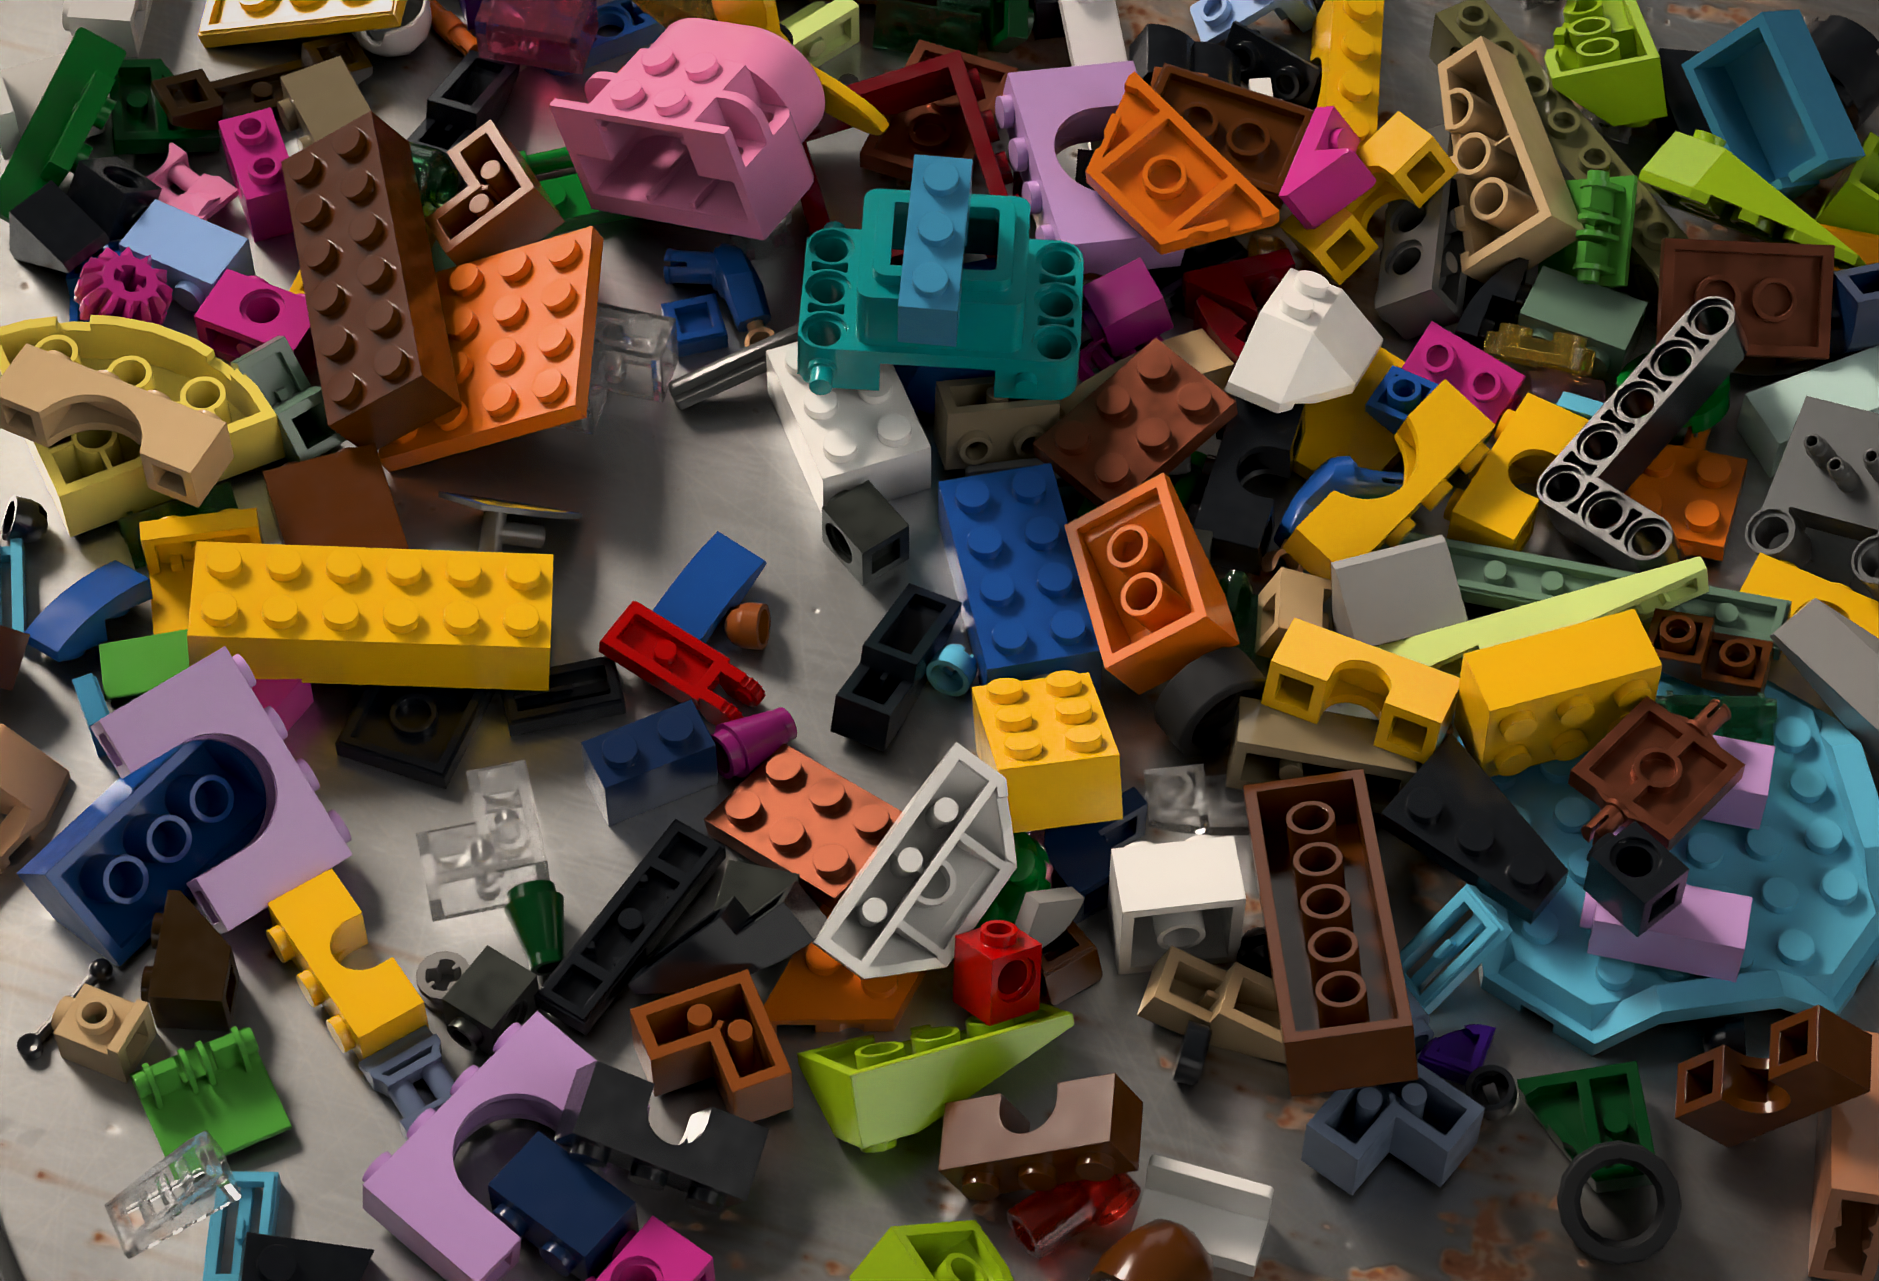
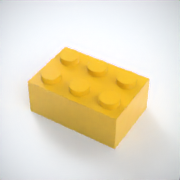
M1635 609L1464 653L1454 725L1466 751L1489 777L1497 775L1513 776L1530 766L1556 759L1559 761L1572 760L1584 752L1592 750L1646 696L1654 701L1656 700L1662 663Z
M1062 670L1053 672L1046 678L1023 681L1014 678H999L989 682L987 685L971 687L978 758L1007 779L1009 795L1007 798L1013 833L1123 819L1120 754L1089 672L1077 673L1075 671Z

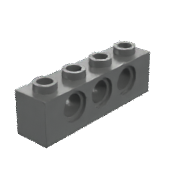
M1444 123L1425 130L1436 139L1449 157L1453 156L1451 132L1445 130ZM1454 178L1449 179L1420 209L1408 200L1398 199L1388 202V207L1385 211L1386 225L1383 249L1380 252L1381 265L1378 289L1374 297L1375 309L1380 318L1388 322L1404 340L1423 335L1431 321L1441 327H1446L1458 323L1463 314L1467 275L1463 274L1461 270L1460 254L1464 253L1465 249L1463 232L1456 227L1454 208L1459 206L1457 180Z

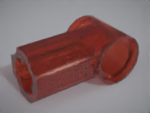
M1128 1173L1116 1174L1111 1179L1100 1182L1080 1180L1056 1184L1050 1190L1034 1192L1008 1210L1007 1222L1011 1226L1016 1240L1029 1255H1034L1041 1260L1093 1223L1103 1227L1118 1220L1136 1203L1140 1197L1141 1188Z

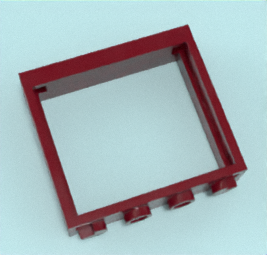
M960 50L846 85L874 106L883 116L894 115L957 95L989 195L1008 196L1005 185L1014 183L1005 151L994 154L991 143L1000 141L991 109L980 112L977 101L986 99L984 88L977 68L966 70ZM824 112L817 127L802 143L814 175V182L810 189L800 199L811 235L816 231L824 229V225L831 222L807 142L852 128L849 124L834 118ZM892 249L891 265L902 266L904 250ZM986 255V257H987V258H993V257H994V259H996V258H997V255Z

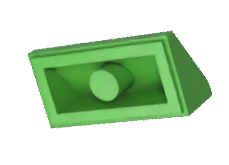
M188 629L99 644L105 701L111 703L137 698L189 667Z

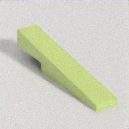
M1698 556L1376 647L1460 677L1464 653L1635 609L1640 621H1644L1653 617L1655 608L1669 610L1709 592L1707 567L1702 557Z

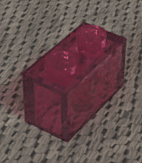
M482 0L475 18L479 57L582 75L599 29L596 0Z

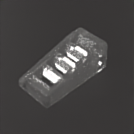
M205 1130L187 1140L105 1204V1208L124 1255L131 1259L243 1197L222 1148L209 1132ZM204 1173L205 1177L196 1183L194 1178ZM182 1185L185 1192L176 1198L173 1189ZM161 1197L165 1208L156 1214L151 1201ZM139 1208L145 1223L134 1230L128 1214Z

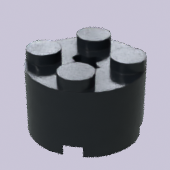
M1830 15L1825 21H1818L1819 17H1816L1807 24V28L1856 132L1879 106V55L1876 52L1879 49V41L1863 26L1846 17Z

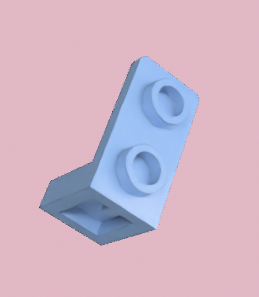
M1199 0L1190 7L1201 42L1215 44L1228 37L1232 23L1235 20L1248 26L1274 10L1281 20L1289 17L1304 33L1312 28L1313 21L1318 14L1313 0Z

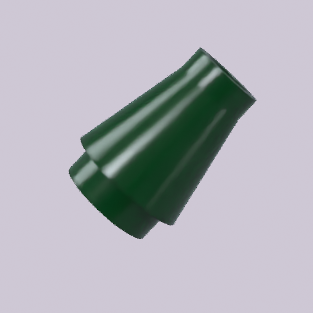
M550 880L527 881L514 886L507 892L509 903L505 906L504 912L528 960L530 971L537 976L549 975L565 957L564 896L556 892L555 884Z

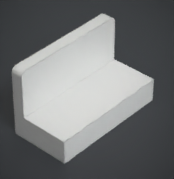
M1153 1154L1150 1156L1147 1165L1145 1189L1132 1231L1155 1219H1166L1182 1224L1195 1233L1213 1259L1214 1267L1254 1277L1270 1223L1274 1188Z

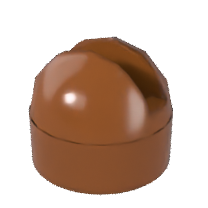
M747 602L735 606L725 619L724 630L727 638L735 646L744 649L764 650L767 646L771 627L768 605L765 603Z

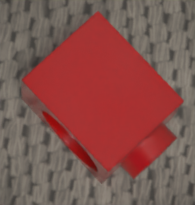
M1006 920L987 921L980 928L955 935L953 1002L989 1026L1039 1010L1042 943Z

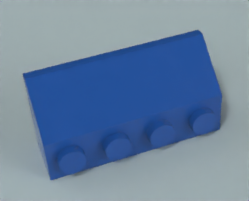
M195 740L181 744L122 779L120 777L16 874L57 922L113 965L121 966L151 937L154 914L164 913L168 890H180L190 900L193 894L188 888L187 882L237 853L255 837L261 827L266 811V790L263 779L254 763L243 752L229 744L215 740Z

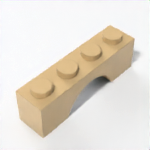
M26 343L0 377L1 429L48 448L61 439L82 431L109 430L123 434L141 446L140 457L148 488L197 508L200 507L234 458L227 422L222 421L216 414L204 409L197 411L174 402L160 391L152 389L146 391L126 383L107 370L96 371L73 362L68 356L59 351H46Z

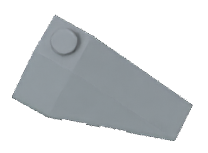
M1814 598L1774 631L1770 638L1848 731L1862 743L1864 750L1879 766V638L1817 598Z

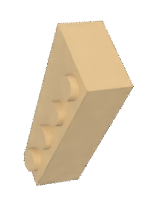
M1481 35L1439 63L1438 73L1445 130L1451 132L1453 156L1449 158L1459 169L1452 178L1457 180L1459 206L1454 208L1456 227L1463 232L1465 252L1460 254L1461 270L1463 274L1485 284L1500 269L1519 257L1529 260L1528 270L1577 240L1575 237L1576 231L1584 228L1582 223L1577 221L1578 212L1516 55Z

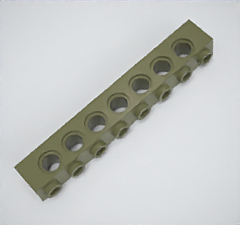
M1465 0L1435 13L1429 58L1437 67L1439 63L1481 35L1516 55L1565 180L1587 179V172L1589 170L1610 172V177L1634 175L1568 97L1553 89L1548 73L1485 0ZM1638 181L1628 286L1623 287V289L1629 296L1648 302L1646 316L1657 328L1661 239L1689 238L1652 194Z

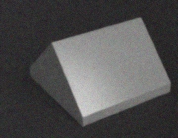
M1443 535L1331 562L1333 632L1376 647L1468 621L1448 545Z

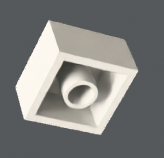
M1197 835L1185 841L1160 844L1139 841L1123 848L1111 849L1107 916L1118 975L1152 971L1154 964L1171 946L1179 948L1210 964L1236 962L1241 946L1246 895L1234 836L1214 837L1211 835Z

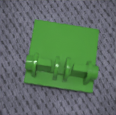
M1589 170L1587 172V179L1565 180L1578 212L1577 221L1582 223L1584 229L1576 231L1575 237L1577 240L1539 263L1538 275L1542 267L1546 266L1577 277V282L1582 284H1597L1605 288L1628 286L1638 176L1610 177V172Z
M234 1026L230 1028V1033L204 1044L201 1041L195 1042V1047L184 1051L183 1048L177 1050V1055L150 1066L146 1062L141 1064L142 1069L129 1074L173 1177L182 1175L292 1129V1125L258 1053L259 1047L250 1027L247 1028L246 1026L237 1029Z

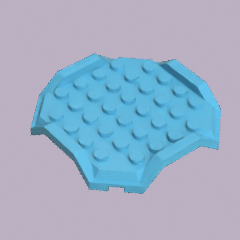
M1661 672L1655 702L1669 712L1693 720L1712 699H1718L1721 701L1719 708L1724 703L1731 711V718L1713 735L1775 746L1768 798L1759 830L1701 819L1670 850L1674 856L1690 869L1686 882L1687 885L1753 897L1746 946L1736 982L1587 954L1591 929L1581 928L1579 925L1586 893L1583 888L1589 864L1587 855L1593 847V839L1588 843L1581 833V828L1600 812V808L1593 801L1570 786L1568 781L1571 769L1590 751H1586L1572 760L1559 761L1556 759L1530 766L1513 776L1497 775L1490 777L1569 871L1564 886L1532 924H1529L1483 894L1481 898L1484 902L1491 904L1498 912L1496 916L1500 921H1505L1513 932L1478 966L1480 987L1519 1012L1525 1006L1553 1023V1033L1590 1056L1600 1053L1658 1024L1778 1008L1799 1013L1818 1004L1839 1016L1854 995L1862 978L1870 967L1879 960V796L1862 743L1837 719L1769 680L1766 683L1762 702H1756L1700 688ZM1458 736V737H1457V740H1458V741L1461 743V745L1464 747V744H1463V742H1462L1460 736ZM1484 927V928L1475 936V939L1486 929V927Z

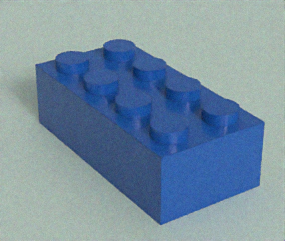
M1051 463L938 481V524L959 602H962L961 614L971 653L977 661V676L980 686L987 685L989 682L999 678H1014L1023 681L1042 674L1069 670L1077 673L1089 672L1095 690L1101 689L1103 660L1064 525L1068 521Z

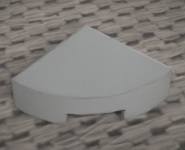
M1072 886L1026 892L1015 925L1018 929L1042 943L1043 948L1054 941L1070 925L1079 912L1085 897Z

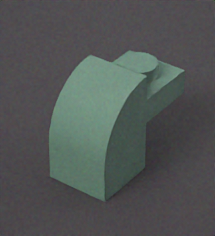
M278 335L230 362L234 370L237 368L258 386L276 413L285 452L284 459L286 461L301 462L316 458L347 440L328 426L321 387L310 385L285 336Z

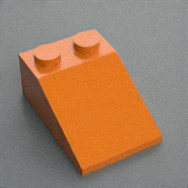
M1164 472L1064 525L1104 667L1138 695L1172 679L1186 665L1205 653L1222 647H1234L1240 644L1225 593L1170 478Z

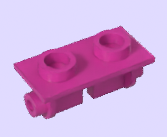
M1431 321L1402 367L1403 370L1437 384L1446 379L1486 417L1493 421L1495 425L1507 409L1516 411L1521 396L1516 394L1526 378L1523 374Z

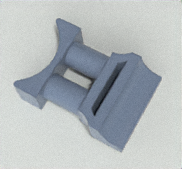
M426 1025L358 1062L360 1070L373 1090L383 1093L388 1099L391 1098L404 1117L400 1120V1129L406 1141L408 1140L406 1134L413 1122L428 1108L437 1111L452 1096L450 1090L455 1082L442 1062L440 1038L436 1033L433 1034ZM422 1078L437 1099L427 1106L412 1085Z

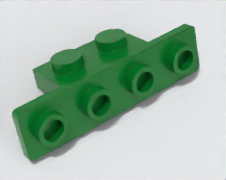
M79 27L76 30L0 177V219L9 223V211L51 180L59 187L69 172L75 173L79 160L89 158L93 147L84 142L92 126L99 130L103 129L116 104V101L109 98L108 95L116 81L114 78L126 56V51L123 48L83 27Z

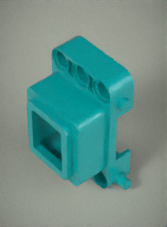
M870 190L864 197L862 229H848L840 222L831 221L824 225V229L814 232L807 238L798 327L797 374H800L803 380L809 383V389L814 394L826 395L831 392L832 388L879 391L880 364L995 370L994 397L1052 401L1064 399L1075 391L1078 382L1081 346L1083 254L1076 246L1069 242L1029 239L1031 207L1026 199L1018 196L972 194L967 246H965L964 253L997 255V267L990 271L963 269L956 347L898 342V300L902 266L891 265L892 249L904 250L910 190Z

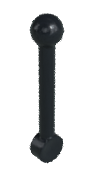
M104 958L91 962L89 975L69 996L75 998L84 983L94 987L98 982L109 980L113 974L112 964ZM53 1014L35 1033H27L19 1038L17 1049L23 1059L33 1061L42 1055L44 1051L43 1042L54 1031L51 1027Z

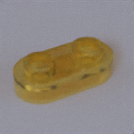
M1500 323L1499 332L1488 331L1486 334L1483 351L1499 361L1576 375L1590 376L1592 374L1596 352L1586 348L1587 339L1584 337L1554 332L1552 341L1533 338V329L1509 323Z

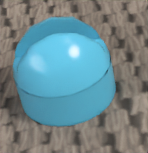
M950 644L939 649L926 668V676L930 684L939 692L949 696L965 694L974 681L978 669L974 655L966 653L964 651L965 647L960 644ZM946 666H949L955 670L951 672Z

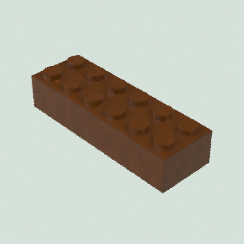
M369 111L286 158L281 163L328 426L357 447L375 443L378 450L461 405L410 142L375 113Z
M1364 769L1243 785L1249 838L1291 1097L1419 1080L1414 1026Z

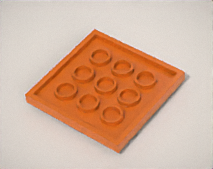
M593 226L435 272L461 405L380 448L378 454L382 466L389 473L587 417L604 238Z

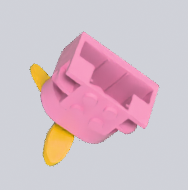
M711 0L718 21L701 18L678 20L671 24L648 49L640 48L618 73L596 72L586 81L584 87L589 104L557 98L549 104L591 209L764 241L814 182V175L802 143L820 123L824 112L856 129L877 136L882 135L889 127L887 119L874 106L840 81L810 64L803 54L793 46L794 40L791 32L786 26L779 23L775 0Z

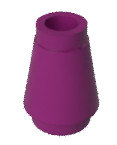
M778 707L772 711L769 710L718 724L715 727L714 733L711 734L716 744L718 773L726 779L734 776L745 778L769 758L783 743L787 744L797 737V727L790 713L785 708Z

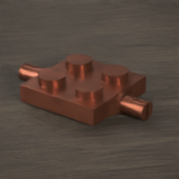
M1646 696L1570 771L1568 784L1597 804L1601 809L1592 820L1581 828L1584 839L1588 843L1593 839V846L1605 834L1614 833L1620 826L1626 828L1636 821L1670 851L1742 779L1745 764L1722 749L1712 736L1731 718V711L1724 703L1719 708L1721 701L1712 699L1692 720L1669 712Z

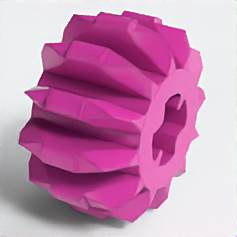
M107 247L103 253L99 254L98 258L90 257L80 273L81 279L78 280L74 289V301L80 304L79 320L90 321L91 315H108L155 323L162 326L167 316V310L172 302L173 288L166 284L167 270L152 268L151 255L139 259L134 257L130 247H127L119 256Z

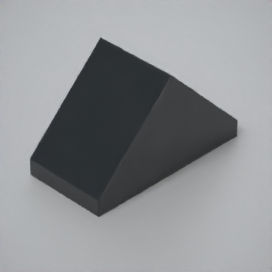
M52 180L9 211V250L14 259L69 273L110 242L105 231Z

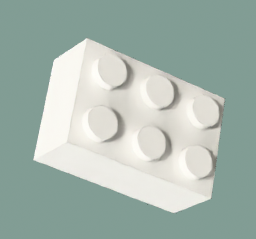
M798 342L766 350L768 394L821 515L822 507L832 497L841 491L852 490L867 480L874 485L887 501L931 488V446L893 364H880L879 391L832 388L831 392L826 395H817L811 392L809 383L804 381L800 374H797Z

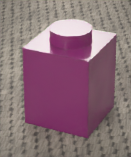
M1141 257L1083 286V297L1088 309L1082 311V321L1093 342L1104 339L1114 358L1174 328L1164 297Z

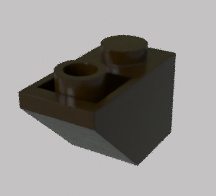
M168 890L164 913H155L152 921L151 945L156 950L154 965L145 966L142 973L141 1000L150 1004L156 1027L230 1032L239 984V974L232 947L180 890Z

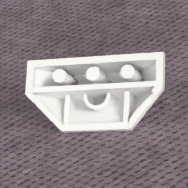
M1290 268L1261 309L1227 382L1225 392L1275 413L1292 410L1294 404H1313L1352 394L1378 353L1384 339L1343 289L1329 284L1325 277L1316 272L1308 270L1298 271Z
M956 742L907 804L842 895L812 943L862 980L946 968L954 958L955 935L971 931L975 928L1017 868L1013 828L1007 798L1009 796L1007 779Z

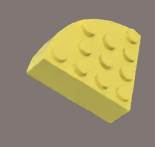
M91 315L90 322L72 321L58 323L57 316L23 320L0 327V377L24 345L28 343L46 351H59L68 356L73 362L96 371L107 370L118 376L122 381L146 391L151 389L160 391L172 401L194 410L204 409L216 414L222 421L227 422L234 454L233 460L217 482L285 457L278 417L258 386L245 373L242 374L237 368L234 370L230 365L215 357L214 349L196 338L159 324L108 315ZM109 430L82 431L61 439L49 448L24 438L70 538L175 499L148 488L140 457L141 446L123 434Z

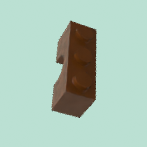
M1818 1004L1771 1024L1769 1058L1746 1056L1723 1044L1678 1063L1675 1119L1730 1148L1868 1093L1871 1090L1872 1035Z
M1116 1073L1058 1083L1056 1105L1051 1116L1042 1126L1029 1132L1030 1122L1001 1093L945 1103L938 1171L967 1199L979 1201L992 1200L997 1198L999 1194L1027 1189L1047 1191L1054 1188L1056 1184L1080 1180L1106 1181L1116 1174L1138 1171L1143 1102Z

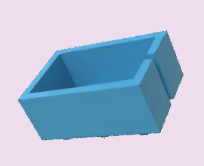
M1799 9L1761 12L1681 64L1712 134L1726 141L1724 148L1729 150L1791 201L1820 184L1818 179L1830 178L1866 156Z

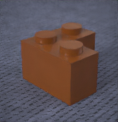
M491 119L447 151L468 187L425 218V222L443 251L456 266L539 242L565 222L522 154Z
M748 969L630 1009L634 1048L647 1080L655 1083L652 1091L654 1097L714 1077L728 1113L750 1122H755L794 1108L792 1071Z

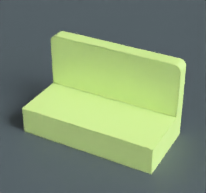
M834 0L829 4H826L824 1H815L780 22L791 32L794 40L793 46L816 68L860 42L859 5L854 0Z

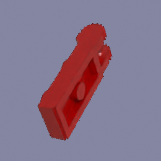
M637 601L631 602L599 642V652L680 703L692 699L696 709H699L706 720L715 726L744 718L738 707L733 706L732 703H728L726 699L713 692L718 684L722 686L730 697L741 701L742 704L748 707H757L766 696L764 694L765 690L762 688L763 686L758 681H755L753 677H749L745 672L730 664V658Z

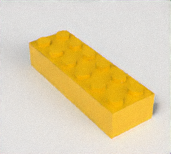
M196 541L187 631L189 667L226 646L231 656L236 654L242 656L253 672L255 679H302V683L549 691L554 554Z

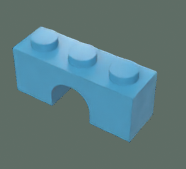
M914 154L898 300V342L956 347L962 293L964 249L967 246L972 197L973 159Z

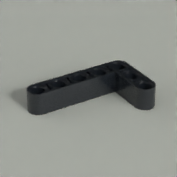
M1708 296L1694 303L1545 469L1537 481L1536 490L1538 497L1553 526L1561 534L1616 569L1641 573L1686 560L1671 525L1663 517L1624 493L1738 366L1748 352L1749 343L1733 304L1728 299L1720 296ZM1656 550H1660V551L1657 552L1656 554H1653V555L1648 556V555L1651 554L1652 552H1654V551H1656Z

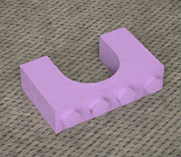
M1133 61L1011 72L1007 74L1003 95L997 96L995 101L997 124L1000 129L1007 130L1010 140L1008 153L1011 168L1014 172H1020L1023 181L1022 198L1030 203V215H1033L1037 226L1036 239L1064 241L1076 246L1083 254V274H1108L1141 257L1147 269L1180 266L1185 249L1160 255L1096 191L1086 188L1073 180L1063 170L1056 157L1059 152L1072 145L1103 141L1104 129L1111 113L1115 114L1125 92V82L1130 74L1134 71L1137 73Z
M226 646L90 726L122 779L175 747L195 740H215L229 744L243 752L258 769L266 790V811L257 834L243 849L186 883L207 919L219 934L232 930L266 909L268 902L324 873L353 855L346 844L351 841V835L346 824L336 811L330 810L327 812L315 793V791L320 789V785L313 770L303 758L295 761L283 739L288 737L283 721L271 706L263 708L252 690V687L256 685V679L249 665L241 655L231 656Z
M1712 735L1719 746L1744 763L1745 768L1742 779L1702 819L1759 830L1768 798L1775 746ZM1620 826L1613 834L1616 836L1625 827ZM1624 873L1625 875L1630 877H1639L1635 874ZM1686 884L1681 904L1637 938L1586 892L1579 927L1591 929L1587 954L1736 982L1745 951L1753 897Z
M538 1011L523 1025H520L518 1022L510 1025L496 1041L493 1047L495 1053L480 1068L476 1065L468 1067L451 1087L450 1094L452 1096L437 1111L428 1108L420 1114L406 1134L408 1140L393 1155L389 1152H384L378 1156L363 1175V1209L446 1281H501L519 1262L521 1237L478 1202L460 1182L455 1171L454 1160L462 1144L479 1128L494 1121L509 1118L536 1121L556 1132L576 1070L597 1061ZM648 1104V1118H649L650 1105ZM607 1163L606 1167L598 1168L605 1173L613 1164Z

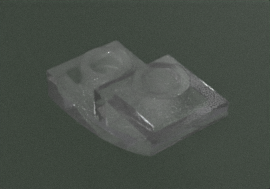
M1204 764L1144 770L1149 827L1199 835H1249L1244 790L1226 787L1227 774L1206 776Z

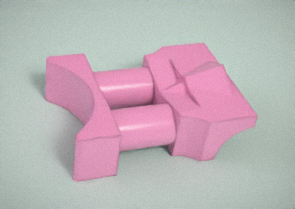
M169 143V153L165 163L154 173L145 176L162 188L159 201L206 221L239 195L238 189L220 176H211L206 173L200 176L191 170L187 152L174 143ZM175 184L185 193L177 196L168 188Z

